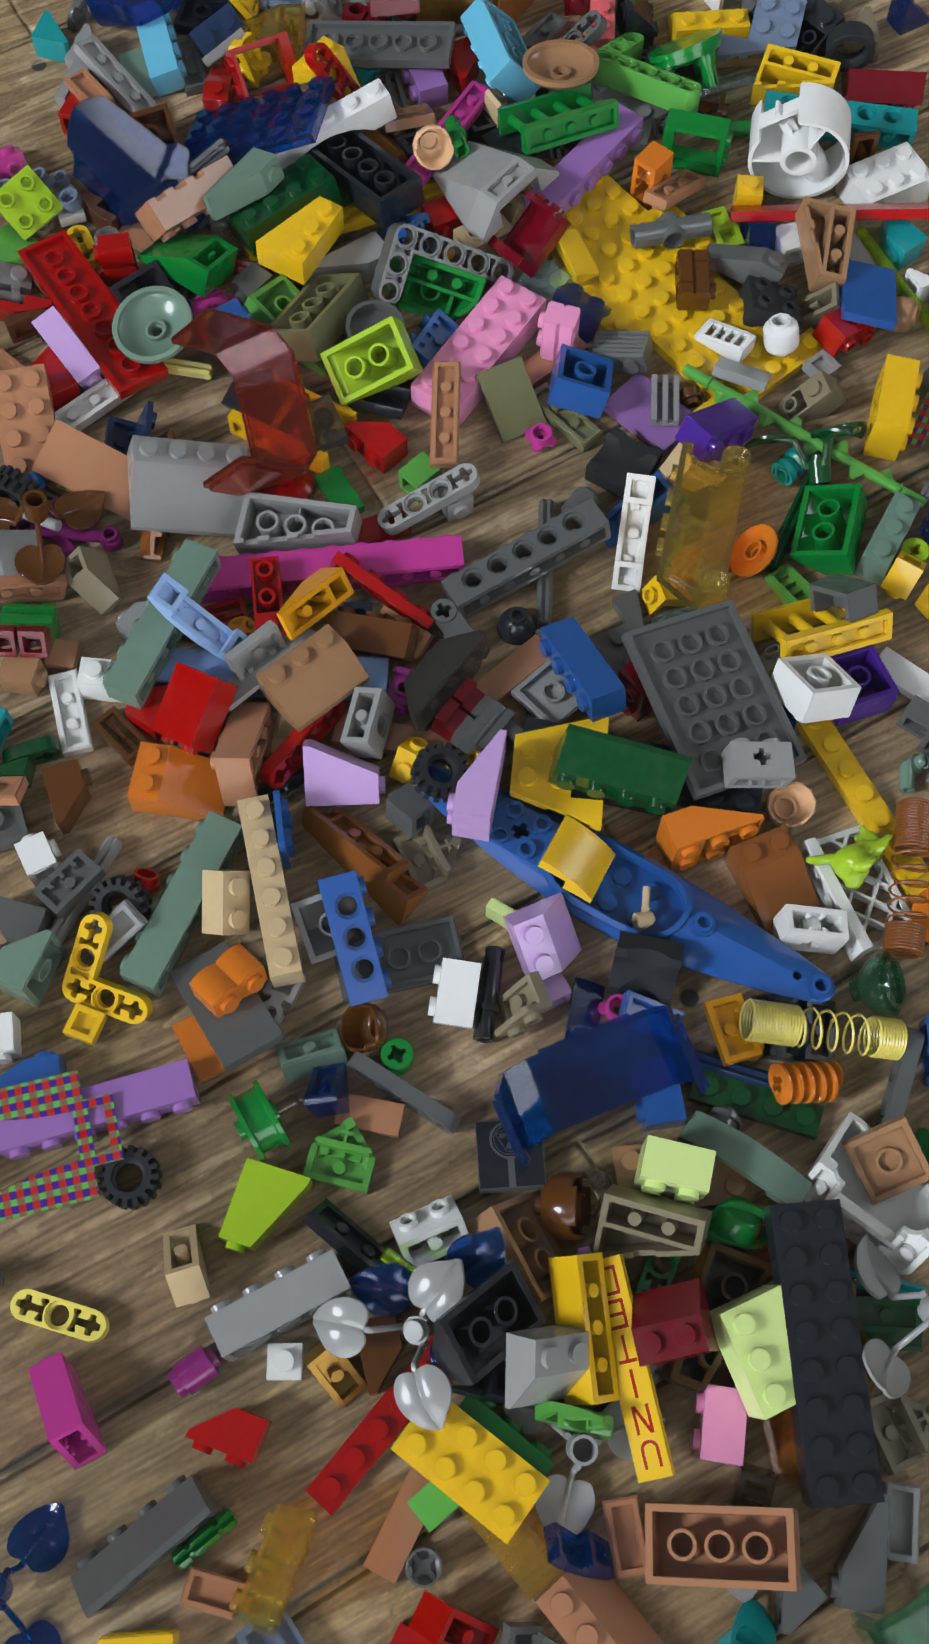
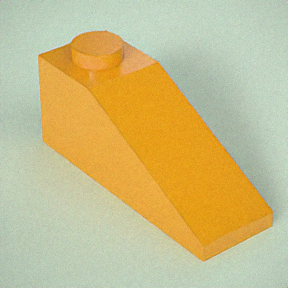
M324 567L317 570L301 582L279 610L277 616L289 640L297 638L355 593L343 567Z

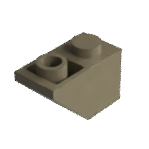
M820 370L780 400L777 405L783 418L786 420L799 417L802 419V423L825 418L847 402V398L838 379Z
M78 546L65 559L64 570L70 586L101 615H107L123 600L106 552Z

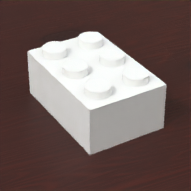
M904 142L849 165L844 177L837 183L835 192L844 204L920 203L927 200L929 196V168L910 144ZM857 220V221H858V222L860 223V225L863 227V226H866V225H868V224H870V223H873V222H875V221H877V220Z

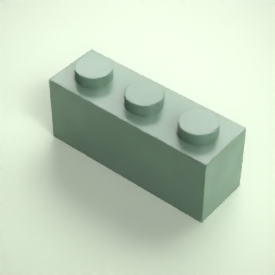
M895 492L854 573L855 575L879 586L882 584L921 507V502Z

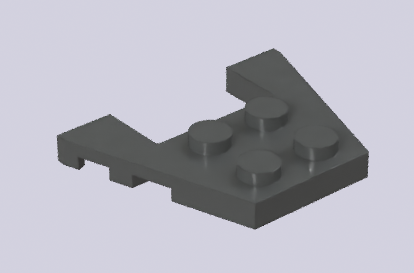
M636 589L612 598V606L623 624L589 638L617 677L619 670L631 661L621 636L626 631L644 626ZM541 629L536 630L535 634L542 639Z

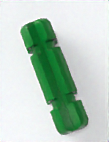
M229 1508L220 1512L215 1517L216 1520L214 1522H208L187 1540L188 1544H182L172 1552V1559L179 1569L187 1568L195 1561V1556L200 1557L223 1538L222 1534L224 1532L228 1533L237 1526L238 1520Z

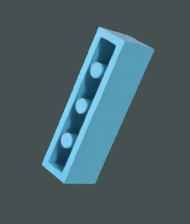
M151 0L132 7L149 77L158 96L162 97L183 89L186 85L183 76L188 74L183 60H179L183 56L178 42H174L178 38L173 25H169L173 20L168 7L163 8L160 0Z

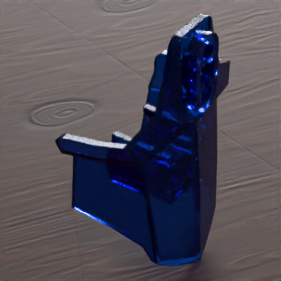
M105 96L89 98L74 105L67 131V146L73 153L74 158L73 176L90 192L103 199L106 211L118 217L120 227L139 223L135 213L147 200L158 197L170 187L176 189L175 186L190 176L188 173L189 149L178 143L165 144ZM205 214L198 215L196 217L198 222L185 231L189 233L194 232L205 219Z

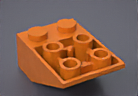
M689 806L663 815L655 840L668 869L675 870L679 868L680 871H684L695 866L697 861L706 858L708 861L716 860L722 857L731 846L757 836L765 818L763 814Z

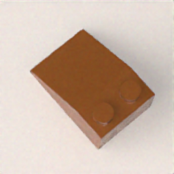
M786 824L729 848L724 861L759 927L773 935V918L785 904L820 907L801 851Z

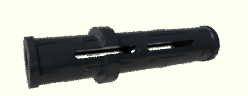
M499 946L485 947L480 995L475 1006V1013L477 1014L473 1040L480 1043H492L494 1041L496 1016L500 1014L498 997L505 949Z

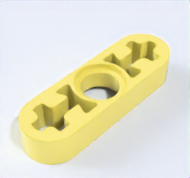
M32 1289L18 1291L10 1303L11 1313L16 1319L86 1342H99L109 1331V1320L103 1312ZM30 1296H33L32 1303L45 1307L43 1314L28 1310L26 1315H23L24 1309L20 1307L22 1300L28 1301ZM58 1306H66L69 1311L67 1322L61 1326H55L51 1321L52 1311ZM82 1310L78 1318L92 1321L94 1316H97L96 1322L101 1325L99 1331H92L91 1335L88 1336L87 1328L75 1324L77 1321V1311ZM75 1325V1331L71 1332V1328Z

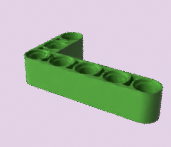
M636 32L624 33L596 50L599 56V70L592 78L595 83L668 111L670 108L698 113L701 84L640 61L644 45V36Z

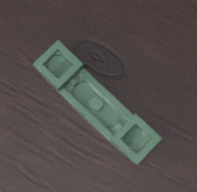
M696 1110L679 1135L678 1139L686 1144L716 1151L715 1158L765 1190V1195L778 1204L803 1202L813 1186L796 1169L766 1147L728 1124Z

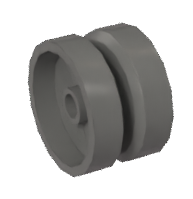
M374 299L363 301L354 306L347 315L345 340L390 316L402 320L405 326L403 315L395 306L386 301Z

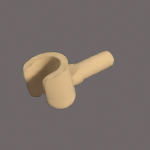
M643 886L641 912H635L632 915V925L636 930H647L655 921V916L650 911L651 887Z

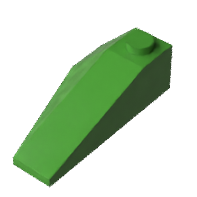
M283 274L249 295L244 304L251 314L253 326L255 329L259 328L263 334V331L300 292ZM265 337L266 342L284 352L277 345H275L273 342H271L268 338ZM322 360L316 363L298 361L322 377L328 375Z

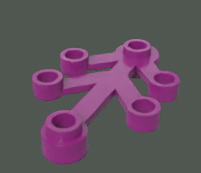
M54 498V499L51 500V503H52V506H53V507H54L55 501H56L58 498ZM49 511L48 516L55 519V516ZM23 519L20 520L18 526H12V530H35L34 523ZM65 519L61 521L62 528L58 532L41 526L42 538L52 539L67 557L76 549L69 540L97 542L107 552L118 551L123 546L121 532L113 526H106L101 531L74 530L66 525Z

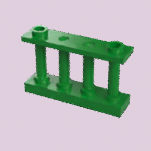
M589 81L577 88L558 90L497 108L499 134L503 136L517 131L520 132L522 152L525 155L534 154L619 128L618 101L611 98L598 103L593 102L591 83Z

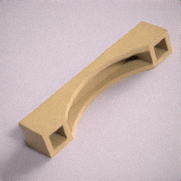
M268 794L237 800L271 982L274 988L306 982Z

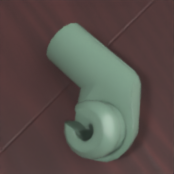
M914 754L900 764L899 790L901 793L909 794L915 792V777L929 768L928 754Z

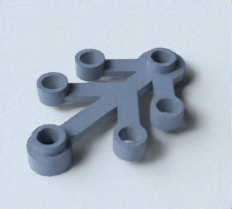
M37 167L33 170L49 190L55 186L60 189L65 188L60 194H53L66 211L75 213L81 209L82 197L73 187L66 188L71 182L66 171L58 170L53 176L49 177L43 167ZM8 178L1 179V180H0V188H1L5 183H7L10 179H8ZM50 221L39 231H44L48 229V227L50 226Z

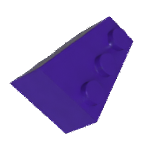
M733 397L688 414L675 439L698 459L733 462L743 443L753 435L755 430L753 426L759 417Z

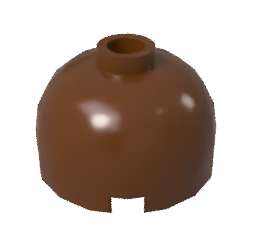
M566 1171L552 1176L544 1184L542 1193L537 1194L535 1197V1213L541 1215V1220L546 1230L559 1239L568 1241H583L586 1239L587 1234H581L583 1225H590L591 1189L583 1185L582 1178L588 1179L584 1171Z

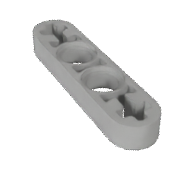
M462 463L384 507L378 514V524L389 535H396L474 491L480 484V476L477 469L470 463ZM465 474L470 477V480L467 482L462 477ZM453 480L457 486L456 489H454L451 484V481ZM439 487H448V493L444 497L437 498L434 496L436 489ZM414 501H423L421 510L417 512L409 510L410 505ZM402 509L405 511L407 517L405 518L401 513ZM393 516L395 523L390 525L388 518Z

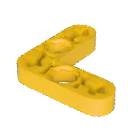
M103 912L89 914L82 919L62 983L63 994L71 1002L87 1006L129 1024L142 1023L153 1013V1003L147 995L99 977L112 935L113 923L111 918ZM98 920V926L102 928V931L94 935L95 928L91 926V923ZM93 938V942H90V941H89V942H86V941H85V940H88V939ZM84 948L91 950L94 954L95 959L91 966L84 964L80 956ZM80 980V986L82 988L90 990L94 988L95 985L96 988L93 990V992L84 990L80 993H77V987L74 986L73 983ZM107 989L114 994L115 1002L112 1006H107L101 1001L102 990ZM138 1002L139 1009L143 1010V1012L135 1015V1009L127 1005ZM122 1003L127 1004L126 1006L120 1008Z

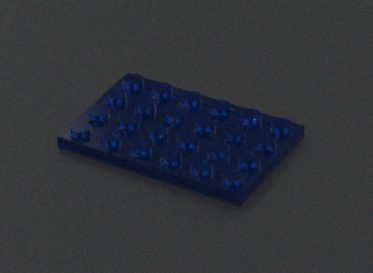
M332 75L323 78L322 76H317L309 82L302 84L293 83L285 89L278 91L272 89L258 97L248 96L234 104L224 103L217 110L209 111L208 109H203L195 115L193 124L189 129L187 138L174 165L173 175L176 176L222 137L230 143L231 151L227 156L233 165H236L253 147L277 154L316 143L336 85Z

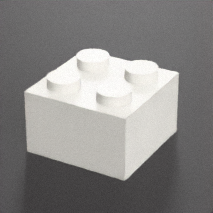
M827 653L778 658L770 679L781 704L801 724L849 717L862 688Z

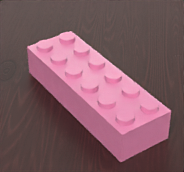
M501 275L423 369L424 372L419 374L412 382L411 405L431 416L433 361L461 362L460 427L484 397L476 374L514 359L539 329L537 327L540 312L546 311V299Z

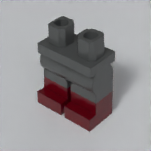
M469 677L434 717L431 731L454 746L459 747L466 754L474 750L481 753L500 729L507 730L506 741L513 746L515 734L523 733L524 731L518 723L513 721L515 712L509 708L506 709L501 703L492 700L477 689V683ZM505 747V756H506L507 753H508V749Z

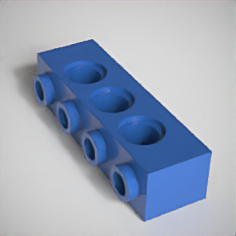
M354 870L317 880L350 1007L388 997L387 989L392 988L388 969L381 970L378 958L384 956L380 938L373 939L370 926L376 925L371 906L366 908L364 906L362 895L368 894L363 875L357 876ZM345 896L353 897L357 903V908L351 915H344L338 909V902ZM352 928H360L365 933V940L359 946H352L346 940L347 932ZM367 959L372 962L373 971L369 976L360 977L355 973L354 968L359 960Z

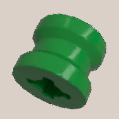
M393 1038L388 1040L381 1048L380 1055L384 1068L397 1076L404 1075L410 1071L413 1066L414 1057L412 1047L406 1040Z

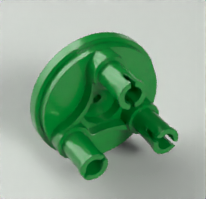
M722 28L698 31L668 42L648 54L649 63L672 73L676 71L675 69L692 64L696 82H704V89L720 84L714 62L716 60L714 50L722 45Z

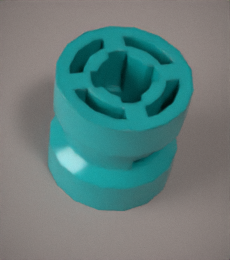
M794 447L784 453L783 458L775 461L770 468L774 479L783 486H790L797 480V475H802L807 471H803L802 463ZM802 451L806 461L809 462L810 460L808 456L805 454L804 451Z

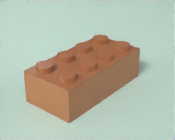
M645 1503V1584L802 1591L798 1509Z

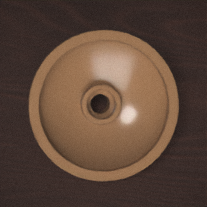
M569 39L547 40L532 46L525 52L522 59V69L524 74L538 86L552 90H569L586 84L597 74L599 70V56L593 48L579 41Z

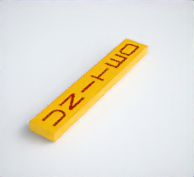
M617 1254L603 1258L619 1388V1402L638 1483L671 1477L676 1475L651 1369L650 1367L639 1366L631 1330L633 1295L623 1254Z

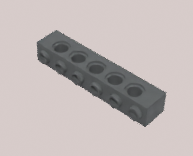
M592 497L584 502H579L570 510L550 518L545 524L525 532L520 538L511 543L501 545L496 551L484 558L476 559L471 565L459 572L451 573L446 579L441 581L445 596L456 605L464 619H467L610 539L609 521Z

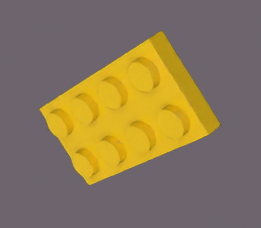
M451 1402L443 1429L439 1431L419 1427L410 1421L390 1448L505 1544L509 1543L550 1482L542 1473L453 1402Z

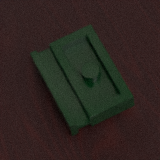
M854 1295L862 1349L868 1340L876 1338L882 1340L891 1350L894 1345L923 1322L917 1311V1307L920 1305V1298L892 1301L887 1296L882 1299H876L870 1295ZM923 1332L900 1351L923 1352Z

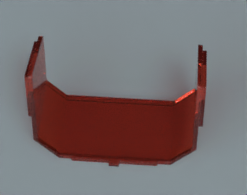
M207 308L172 336L171 342L172 344L215 354L233 375L251 457H238L203 482V487L210 489L212 492L243 496L249 492L255 493L306 474L317 455L316 435L308 405L311 403L310 395L305 392L299 362L295 359L294 351L271 324Z

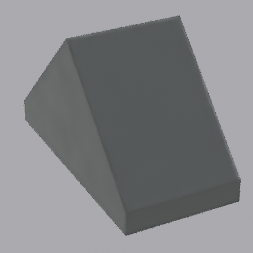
M802 1565V1591H776L775 1631L782 1634L790 1635L828 1598Z

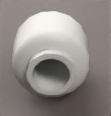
M778 313L765 322L763 327V343L768 353L783 357L792 353L798 347L799 325L797 320L789 314Z

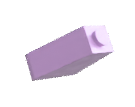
M54 306L31 322L85 391L105 378L101 373L98 363L68 321Z
M312 739L304 740L302 749L306 806L380 804V794H386L385 776H379V766Z

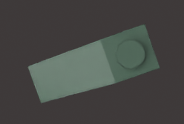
M253 147L203 197L211 219L217 221L268 195L285 178L277 155Z

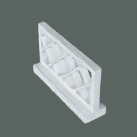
M860 825L817 840L815 837L804 840L799 846L822 908L847 910L849 941L843 948L851 962L862 958L865 954L883 948L885 924L870 918L873 907L887 912V916L893 914L888 909L886 903L875 898L878 889L889 893L888 888L894 883V880L891 878L881 858L877 865H873L877 871L876 878L868 875L864 881L873 886L871 895L867 896L855 889H848L845 885L840 884L831 865H812L806 862V858L808 856L823 855L821 847L826 845L840 850L846 846L849 837L860 833ZM894 885L891 891L898 896H902L898 887ZM852 898L868 904L865 915L854 911L851 905ZM898 899L891 902L890 907L897 912L910 911L905 901ZM896 915V917L903 920L912 921L911 918ZM867 925L882 931L879 941L871 942L866 933Z

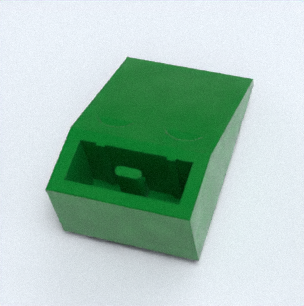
M177 233L176 236L165 243L161 239L138 254L137 259L145 264L156 260L165 276L205 298L233 275L238 248L216 235Z

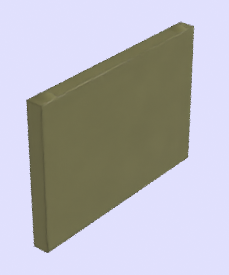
M521 356L476 374L502 443L525 434L526 430L531 429L537 423L547 424Z

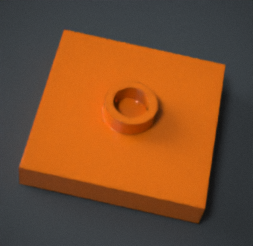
M193 1015L172 1026L202 1084L226 1071Z

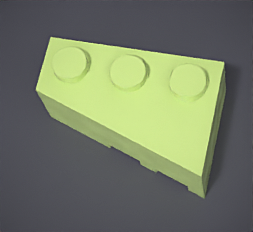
M763 1285L709 1311L718 1346L748 1416L767 1420L796 1405L781 1285Z

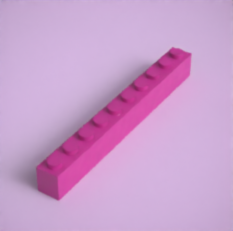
M446 534L433 538L415 537L411 540H385L378 543L359 542L354 545H329L313 549L304 547L291 551L272 550L268 553H242L236 556L225 557L219 555L221 568L200 604L222 602L242 595L244 600L253 599L249 559L279 556L283 596H291L301 582L320 568L331 567V560L338 551L343 554L348 552L360 561L358 564L367 572L369 569L377 572L383 577V583L388 587L441 582L451 573L459 572L465 568L461 535L453 536ZM349 580L353 590L362 589Z

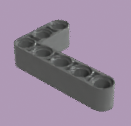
M396 222L389 226L371 284V293L376 300L386 301L389 304L396 303L401 297L413 254L486 278L487 281L494 283L501 275L511 280L514 269L511 262L501 257L414 225ZM404 228L407 237L403 243H400L398 233ZM429 237L431 247L425 252L423 250V242ZM453 246L455 255L451 260H448L447 251ZM476 255L478 257V265L473 269L471 267V260ZM397 256L398 266L395 270H392L390 268V260ZM500 264L502 268L501 274L496 277L494 271L496 266ZM389 283L390 293L387 297H383L382 288L385 284Z

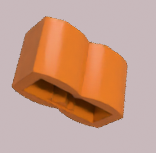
M239 943L227 949L215 963L197 973L189 985L194 996L217 1018L234 1012L244 997L260 991L268 976L264 965Z

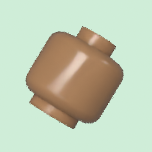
M896 296L897 325L894 331H886L908 333L912 327H917L920 317V305H916V301L912 297Z

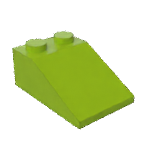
M390 316L320 353L342 406L397 386L424 372L403 321L394 316Z

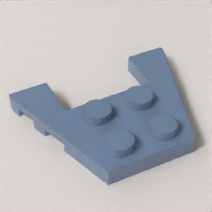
M757 0L748 39L723 34L721 38L722 45L719 47L717 61H726L728 57L736 56L739 59L748 58V55L763 53L764 56L768 43L796 50L807 0Z

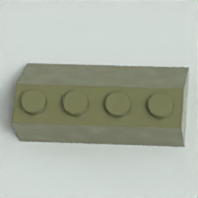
M315 274L263 331L265 337L296 361L319 362L322 360L320 353L335 345L340 336L345 332L347 315L352 308L363 301L369 300L361 274Z

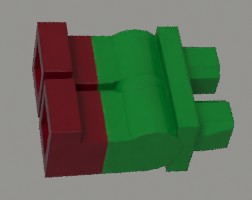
M26 602L3 604L2 612H0V657H18L20 653L21 657L48 658L56 637L60 632L56 604L51 602H44L43 605L27 604ZM7 645H11V647H12V648H9V649H3V648H1V647L7 646ZM36 646H41L42 649H36V650H34V649H30V648L36 647Z

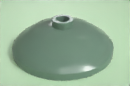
M149 286L130 294L119 305L112 322V334L117 347L126 357L142 364H155L172 358L187 344L193 330V314L188 302L179 292L165 286Z

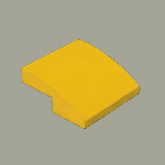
M566 815L538 867L564 880L563 889L591 903L616 854L595 833Z

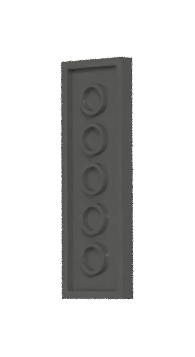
M308 20L301 57L304 55L306 46L309 43L317 42L324 35L344 46L352 67L450 69L456 26L455 22Z

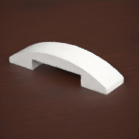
M627 473L611 589L623 591L636 589L640 593L656 476Z

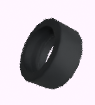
M847 21L835 26L828 34L826 58L841 62L839 72L850 68L862 69L872 60L874 54V34L869 25L860 21ZM850 40L859 41L865 45L862 49L853 53H842L836 50L839 44Z

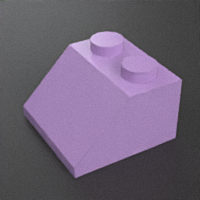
M561 892L503 916L521 969L525 975L529 972L539 971L543 980L560 973L582 950Z

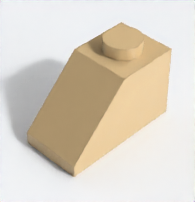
M196 1224L163 1233L165 1277L176 1308L187 1304H195L203 1299L210 1298L208 1273Z

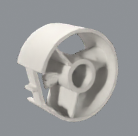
M801 82L800 96L784 104L777 100L775 108L763 112L764 103L761 100L756 106L751 120L748 169L750 175L764 176L763 190L782 198L803 199L805 196L814 197L820 195L839 183L848 169L850 157L852 116L846 100L830 87L812 82ZM827 131L838 142L824 151L818 140Z

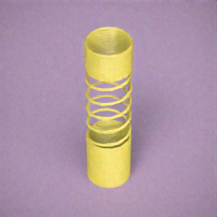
M750 998L744 1002L740 1012L739 1031L745 1041L789 1047L797 1045V1047L801 1048L807 1036L805 1013L813 1010L817 1013L810 1037L814 1050H817L822 1043L823 1023L821 1015L825 1012L833 1016L826 1037L827 1048L830 1052H833L838 1045L839 1025L837 1017L841 1014L849 1018L842 1035V1048L845 1054H849L854 1047L855 1028L852 1019L857 1016L862 1017L865 1021L860 1029L857 1042L858 1051L861 1056L867 1054L873 1058L897 1061L903 1056L907 1048L908 1031L906 1024L901 1019L875 1015L866 1019L863 1014L859 1013L850 1017L844 1011L835 1015L829 1009L822 1010L819 1013L814 1007L806 1008L803 1011L799 1005ZM819 1019L820 1037L818 1045L815 1047L814 1030ZM835 1021L836 1040L833 1049H831L829 1037L831 1027ZM851 1023L852 1041L849 1050L846 1051L845 1035ZM803 1029H804L803 1040H802L801 1044L799 1045V1041L801 1040V1037H802V1034H803ZM863 1029H864V1033H863V1046H864V1050H865L864 1053L861 1052V1046H860L861 1035H862Z

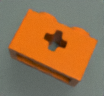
M654 140L634 158L630 195L649 210L652 208V205L643 201L644 193L649 188L671 176L674 152Z

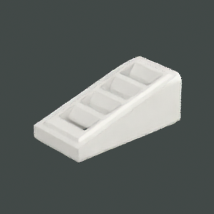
M711 318L694 335L696 341L726 359L741 363L752 351L757 337L748 331ZM709 329L714 331L711 335L706 334ZM719 334L722 335L720 339L716 338Z

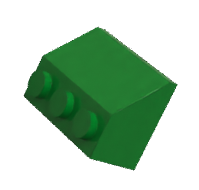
M862 483L805 485L790 552L792 560L824 575H854L868 507Z

